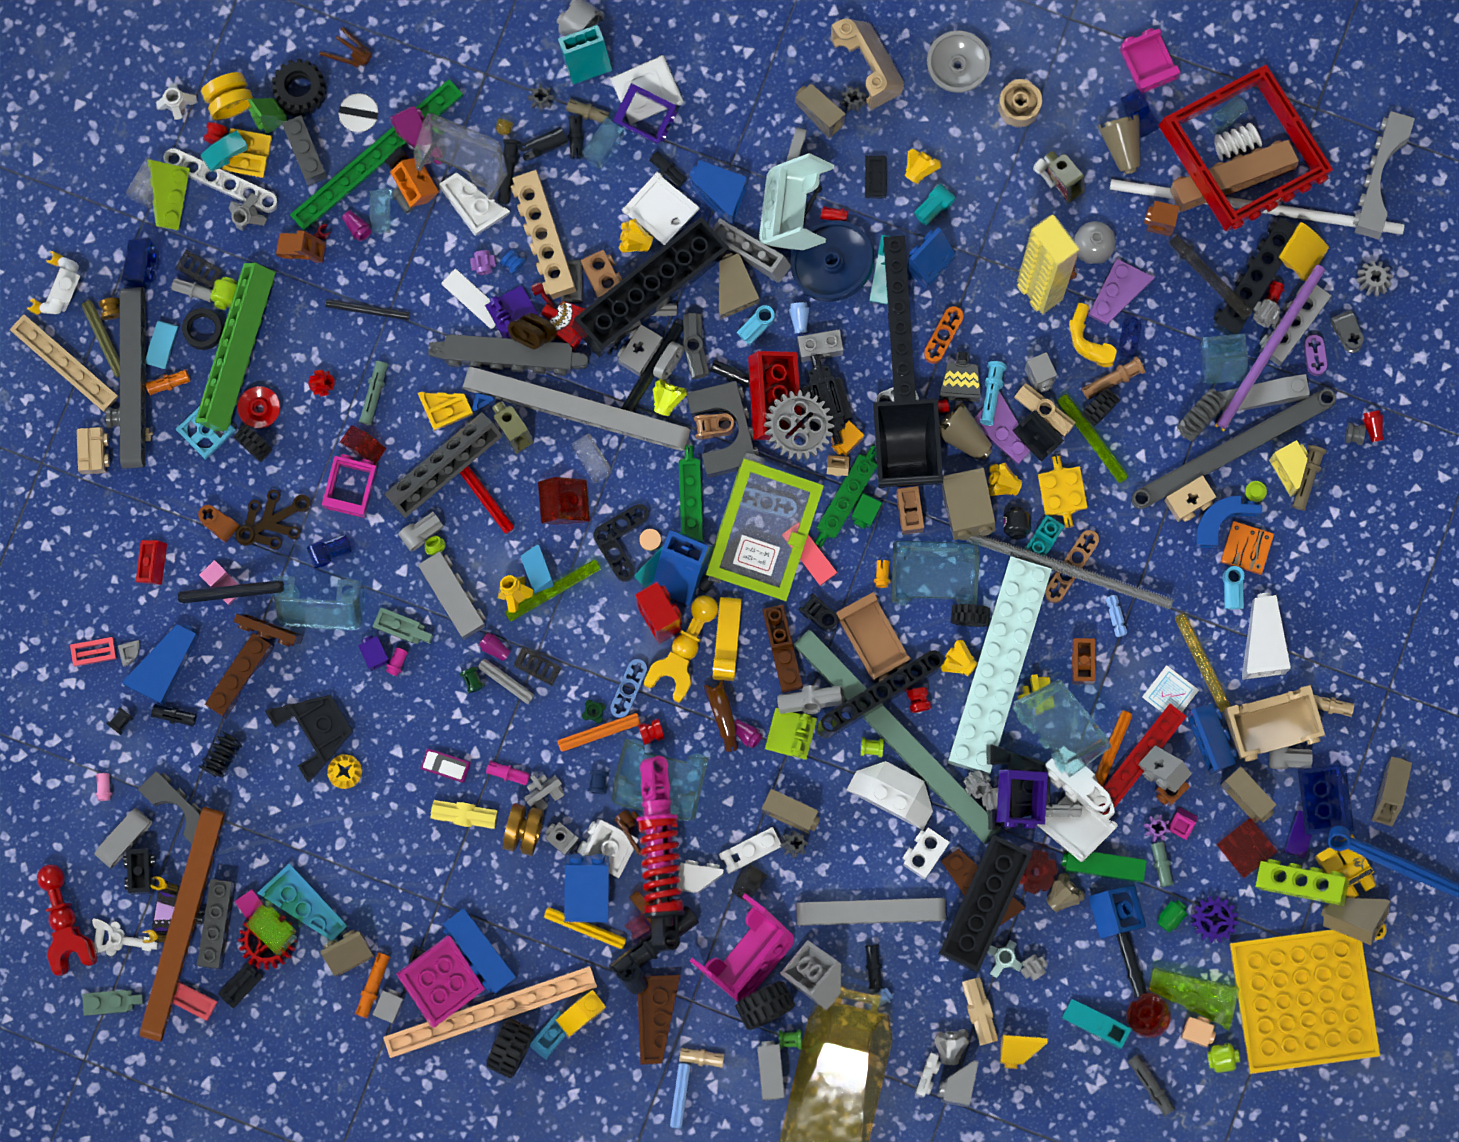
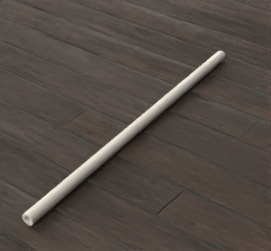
M1111 179L1110 190L1174 199L1170 191L1171 188ZM1226 197L1233 209H1239L1253 202L1251 200ZM1279 205L1270 212H1267V210L1261 212L1356 227L1353 224L1355 216ZM1385 221L1383 232L1403 234L1404 224Z

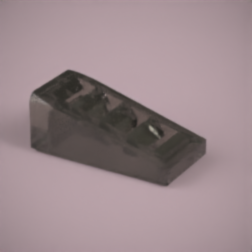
M187 249L175 267V270L210 288H213L215 281L218 280L223 271ZM187 259H191L192 261L188 268H185L184 265ZM198 263L199 266L196 269L195 273L192 272L191 270L194 264ZM204 266L207 269L204 275L201 277L199 276V273ZM212 270L214 271V274L211 280L208 281L206 280V278Z
M525 647L521 649L513 665L522 672L550 686H553L562 669L561 666ZM526 655L530 656L527 664L523 666L522 663ZM534 659H536L538 662L532 671L530 667ZM542 663H544L546 665L540 675L537 672L540 669ZM549 668H554L549 679L545 678Z

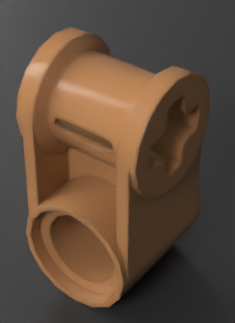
M726 413L693 417L697 427L696 439L729 436L735 430L732 416ZM728 420L731 425L728 429H722L719 427L720 423Z

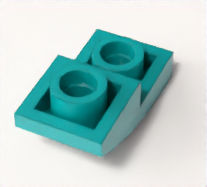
M236 130L206 149L201 154V159L208 169L213 172L230 164L229 158L248 150L247 144Z
M1046 515L1024 550L1027 549V552L1030 550V552H1035L1037 555L1040 553V556L1042 554V557L1044 555L1046 557L1065 526Z

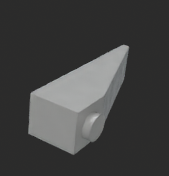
M721 218L712 228L729 247V251L733 254L739 253L742 260L774 281L780 283L790 269L791 265L785 256Z
M1306 374L1254 384L1237 411L1297 402L1308 398L1310 393ZM1238 388L1220 392L1227 399L1222 412H1224Z

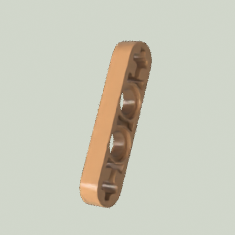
M1092 530L1084 531L1065 558V564L1068 563L1070 566L1073 564V567L1075 565V568L1078 566V569L1079 567L1082 569L1098 545V534ZM1091 535L1093 536L1092 541L1095 543H1090L1087 546L1086 550L1090 551L1087 554L1084 549L1079 548L1077 546L1079 544L1081 547H1083L1086 541L1083 537H1089ZM1075 552L1081 553L1084 557L1083 562L1079 564L1074 563L1071 557L1072 554ZM1057 571L1045 590L1046 600L1050 603L1060 602L1076 578L1072 576L1071 580L1063 581L1060 577V572ZM1055 580L1061 585L1067 586L1066 589L1062 586L1059 589L1058 594L1060 597H1050L1051 592L1049 590H1054L1058 583H1054Z

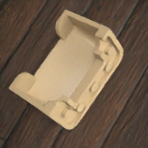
M842 19L831 25V41L834 47L844 46L849 52L859 48L873 72L866 79V88L870 94L866 99L869 109L873 110L899 96L904 88L903 80L871 24L864 21Z
M1311 685L1282 695L1248 704L1245 703L1240 707L1238 705L1227 707L1223 711L1240 759L1245 758V762L1258 759V754L1299 743L1315 744L1321 742L1320 737L1325 736Z

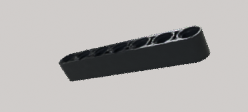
M936 650L929 651L830 711L819 721L817 733L823 738H831L931 677L943 665V655ZM928 659L934 660L936 666L930 665ZM911 670H916L919 676H914ZM893 680L899 681L902 687H897ZM876 691L883 692L885 697H879ZM859 701L865 702L867 708H862L859 705ZM841 712L848 713L850 719L844 718ZM825 722L830 723V724L832 725L833 729H832V730L827 729V728L824 726V723H825Z

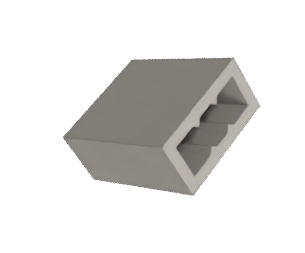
M774 1041L761 1042V1046L757 1047L762 1101L784 1099L780 1047L775 1045Z

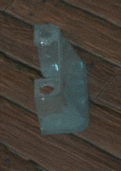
M273 576V581L279 580L289 583L284 584L283 592L273 593L277 620L282 626L355 630L361 625L364 587L360 581L338 579L336 601L300 599L299 590L295 586V577ZM351 585L353 587L345 590V592L342 594V589L344 586Z
M1060 679L1014 701L1015 707H1013V710L1017 714L1016 717L1023 726L1026 725L1032 734L1037 733L1040 738L1038 740L1045 750L1049 748L1052 751L1051 757L1055 761L1056 768L1061 774L1065 772L1069 778L1111 748V744L1104 732Z

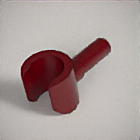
M327 224L320 225L318 232L313 236L318 239H328L330 232L327 234L321 233V230L327 228Z
M541 283L531 285L534 296L541 294L548 305L555 306L546 295Z

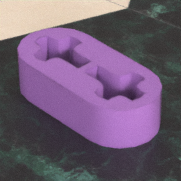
M1311 335L1304 342L1306 366L1311 375L1319 376L1327 368L1325 346L1320 336ZM1312 340H1314L1316 344L1319 343V346H1317L1316 353H1314L1313 347H1309V344L1312 342ZM1315 357H1317L1318 364H1322L1319 371H1316V368L1311 366L1315 363Z

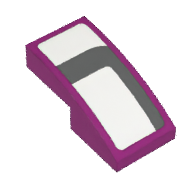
M427 749L420 769L464 783L471 763Z

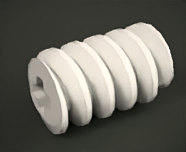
M1247 123L1246 128L1239 126L1238 131L1233 128L1230 130V134L1225 131L1222 136L1217 134L1214 137L1215 149L1221 161H1223V154L1228 159L1231 158V151L1237 156L1239 148L1246 153L1247 145L1251 150H1254V143L1262 147L1260 135L1251 123Z

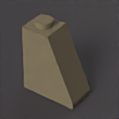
M814 85L803 86L796 92L795 103L828 139L845 125V113Z
M733 253L727 254L722 257V261H719V317L721 320L760 303V298L739 253L735 255Z
M1391 756L1384 772L1372 821L1393 826L1404 804L1412 762Z
M1346 898L1344 906L1326 904L1321 914L1324 917L1323 926L1372 945L1389 915L1390 901L1387 899Z

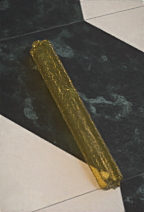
M1181 613L1175 617V621L1219 710L1223 712L1227 707H1231L1186 614Z

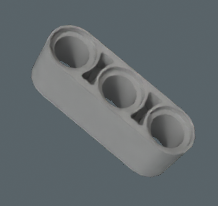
M134 808L97 848L94 855L110 869L113 868L124 857L126 850H130L153 822L138 808Z

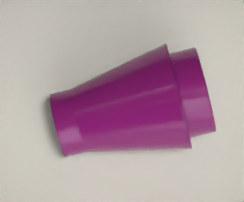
M351 210L342 216V220L346 223L354 239L364 241L370 236L372 232L370 224L355 215Z
M487 632L478 644L482 648L481 651L502 661L511 652L494 633L490 634Z
M739 719L734 721L738 738L746 747L755 748L763 737L760 730Z

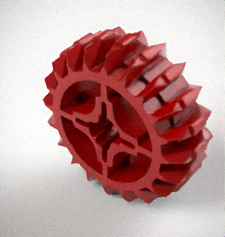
M266 911L265 918H263L262 913L258 912V920L250 916L249 919L252 924L243 923L248 929L247 931H239L240 934L245 935V938H238V942L245 943V945L239 947V950H247L242 957L246 959L251 956L248 962L250 965L254 964L257 960L256 968L258 969L262 967L263 963L265 970H269L270 963L276 969L278 968V960L284 965L286 964L283 959L284 956L291 959L292 956L287 953L288 949L296 950L295 947L290 946V942H297L296 938H290L296 931H288L292 923L287 922L284 925L283 923L286 921L285 916L278 920L279 913L275 912L271 918L270 911ZM264 923L275 924L267 932H261L257 929L259 925ZM280 928L285 938L283 947L276 941ZM252 933L259 940L255 952H253L250 944ZM259 934L266 937H269L271 935L272 943L275 944L276 947H274L271 944L269 945L267 943L263 945V942L265 941L262 940L263 938L259 936ZM267 949H274L278 952L277 955L270 958L260 957Z

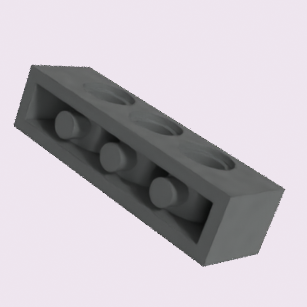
M210 879L197 966L222 970L235 889L233 882Z

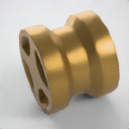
M106 298L98 302L99 307L102 308V320H112L120 317L119 298Z

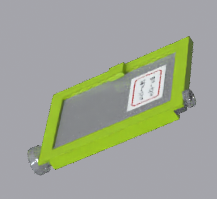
M745 452L705 575L709 576V581L718 584L723 580L787 601L824 485L765 466V458Z

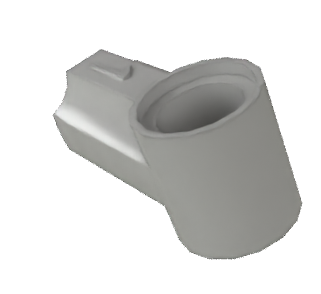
M432 512L417 523H412L403 528L398 535L409 551L412 552L422 546L426 539L444 527L435 513Z
M1284 747L1270 751L1269 768L1311 769L1312 750Z

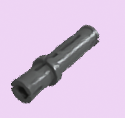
M1138 1054L1130 1059L1128 1064L1150 1094V1100H1154L1164 1117L1173 1112L1175 1107L1167 1098L1165 1089H1162L1140 1055Z

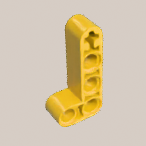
M720 597L713 665L714 680H735L742 601L739 598Z

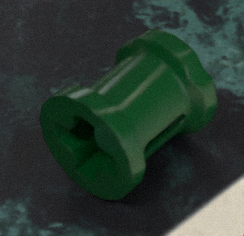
M477 666L464 670L459 674L468 687V694L485 687V684L481 682L477 674Z

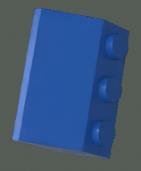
M1213 704L1191 709L1187 714V718L1209 775L1234 767L1236 765L1235 761L1238 758L1234 748L1230 749L1227 740H1230L1227 729L1221 726L1219 720H1222V716L1218 707L1214 708Z

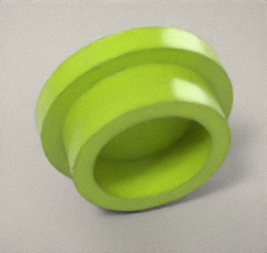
M1259 481L1250 482L1245 489L1247 499L1254 502L1262 501L1267 494L1265 485Z
M432 536L425 541V551L428 555H435L438 552L442 553L446 546L444 540L439 536Z

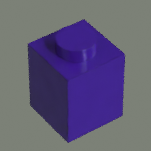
M369 636L361 640L362 644L358 645L370 671L390 662L378 636L375 638Z

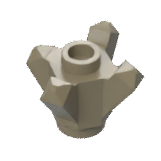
M1067 873L1059 874L1057 881H1054L1051 894L1046 899L1048 905L1056 912L1066 907L1077 905L1085 898V893L1080 889L1078 890L1076 885L1069 881L1070 877Z

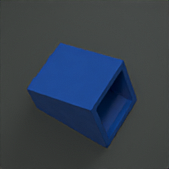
M699 160L697 166L693 165L690 173L692 190L724 221L733 226L747 190V177Z
M581 854L566 855L564 922H608L610 906L609 856H604L603 854H594L592 856H583Z

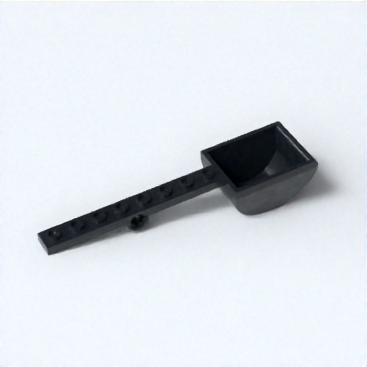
M905 236L883 237L894 401L873 402L878 488L942 485L943 470L938 399L916 400Z

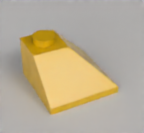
M1003 1035L1001 1037L999 1063L1004 1064V1068L1017 1069V1065L1025 1063L1046 1045L1048 1038Z

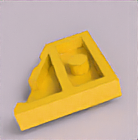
M418 393L434 431L473 415L465 394Z

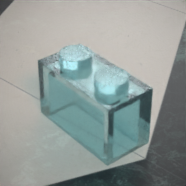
M606 118L582 151L583 158L599 169H602L624 137V129Z

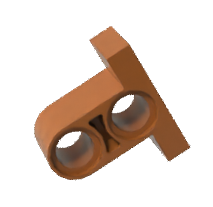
M297 231V234L280 233L276 256L286 259H309L315 263H323L326 242L306 231Z

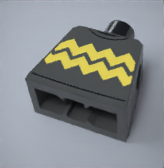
M957 352L956 363H947L939 400L980 402L978 366L976 364H969V353Z

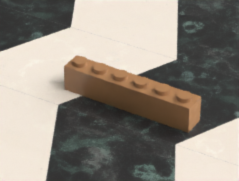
M1289 140L1283 142L1276 141L1270 147L1264 149L1257 148L1245 156L1238 155L1226 163H1216L1208 170L1226 196L1294 171L1299 161ZM1190 176L1178 177L1172 183L1170 191L1177 206H1180V212L1207 203Z

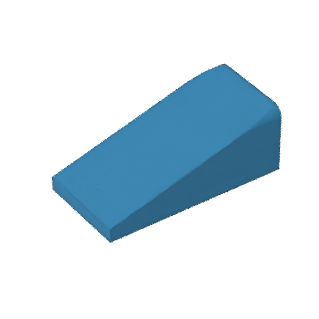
M559 1010L530 1044V1047L545 1060L548 1059L566 1037V1033L556 1022V1019L562 1015Z

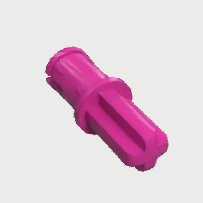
M490 760L486 774L503 778L506 782L510 780L522 785H527L529 782V773L514 769L512 765L505 766Z

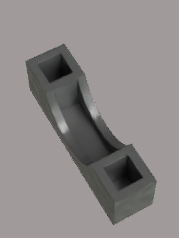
M156 771L138 790L154 806L165 803L179 806L186 817V827L183 836L192 844L202 810L194 802L190 805L185 800L188 796L179 787L175 789L171 785L173 781L166 773L160 774Z

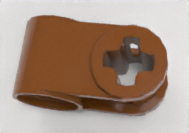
M204 505L198 511L201 523L225 543L228 542L239 527L233 519L211 505ZM205 513H207V514H210V513H211L212 516H213V518H212V519L207 518V519L205 520L204 514H205Z

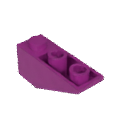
M410 106L389 117L397 135L436 165L442 164L440 160L442 154L437 146L434 147L431 141L433 135L428 127H424L422 123L424 117L419 108L416 109L415 106Z

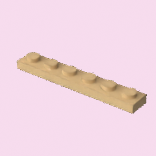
M23 314L11 327L10 331L104 413L106 408L111 407L119 398L118 395L26 315Z

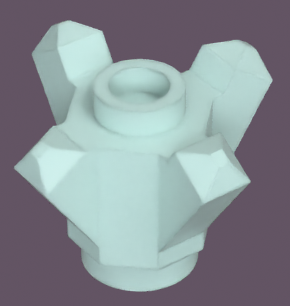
M1009 940L1006 947L999 949L990 946L987 953L993 956L995 966L990 973L992 976L997 978L1003 968L1012 967L1020 972L1023 964L1016 960L1014 949L1017 944Z

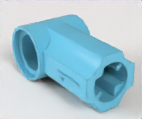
M767 305L760 306L756 313L737 331V334L750 346L767 327L774 323V310ZM766 311L771 314V318L768 321H762L759 315Z
M1238 566L1228 568L1222 576L1224 582V609L1244 608L1243 580L1245 575L1244 571ZM1230 571L1238 574L1237 582L1230 581L1228 577Z

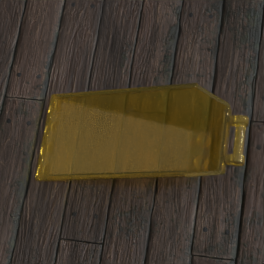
M841 986V993L827 1010L818 1005L807 1021L779 1142H869L893 1040L889 1015L877 1012L881 995H869L844 989L845 986ZM842 997L872 1004L871 1010L841 1004Z

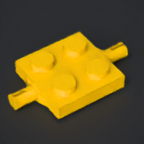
M1054 456L1052 457L1054 469L1047 473L1038 474L1045 516H1063L1065 528H1069L1067 520H1069L1070 527H1074L1071 514L1088 509L1080 466L1062 468L1061 456H1057L1058 464Z

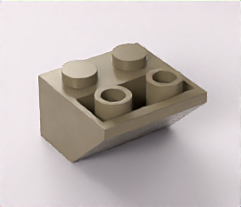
M349 931L343 935L344 939L335 942L333 940L323 945L324 949L320 953L335 977L375 957L363 933L360 931Z

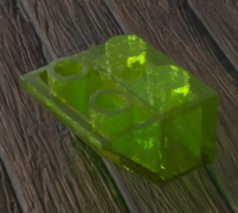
M261 904L246 925L277 956H280L297 939L294 935L296 930L285 920L281 922L278 919L281 915L270 905L266 907Z

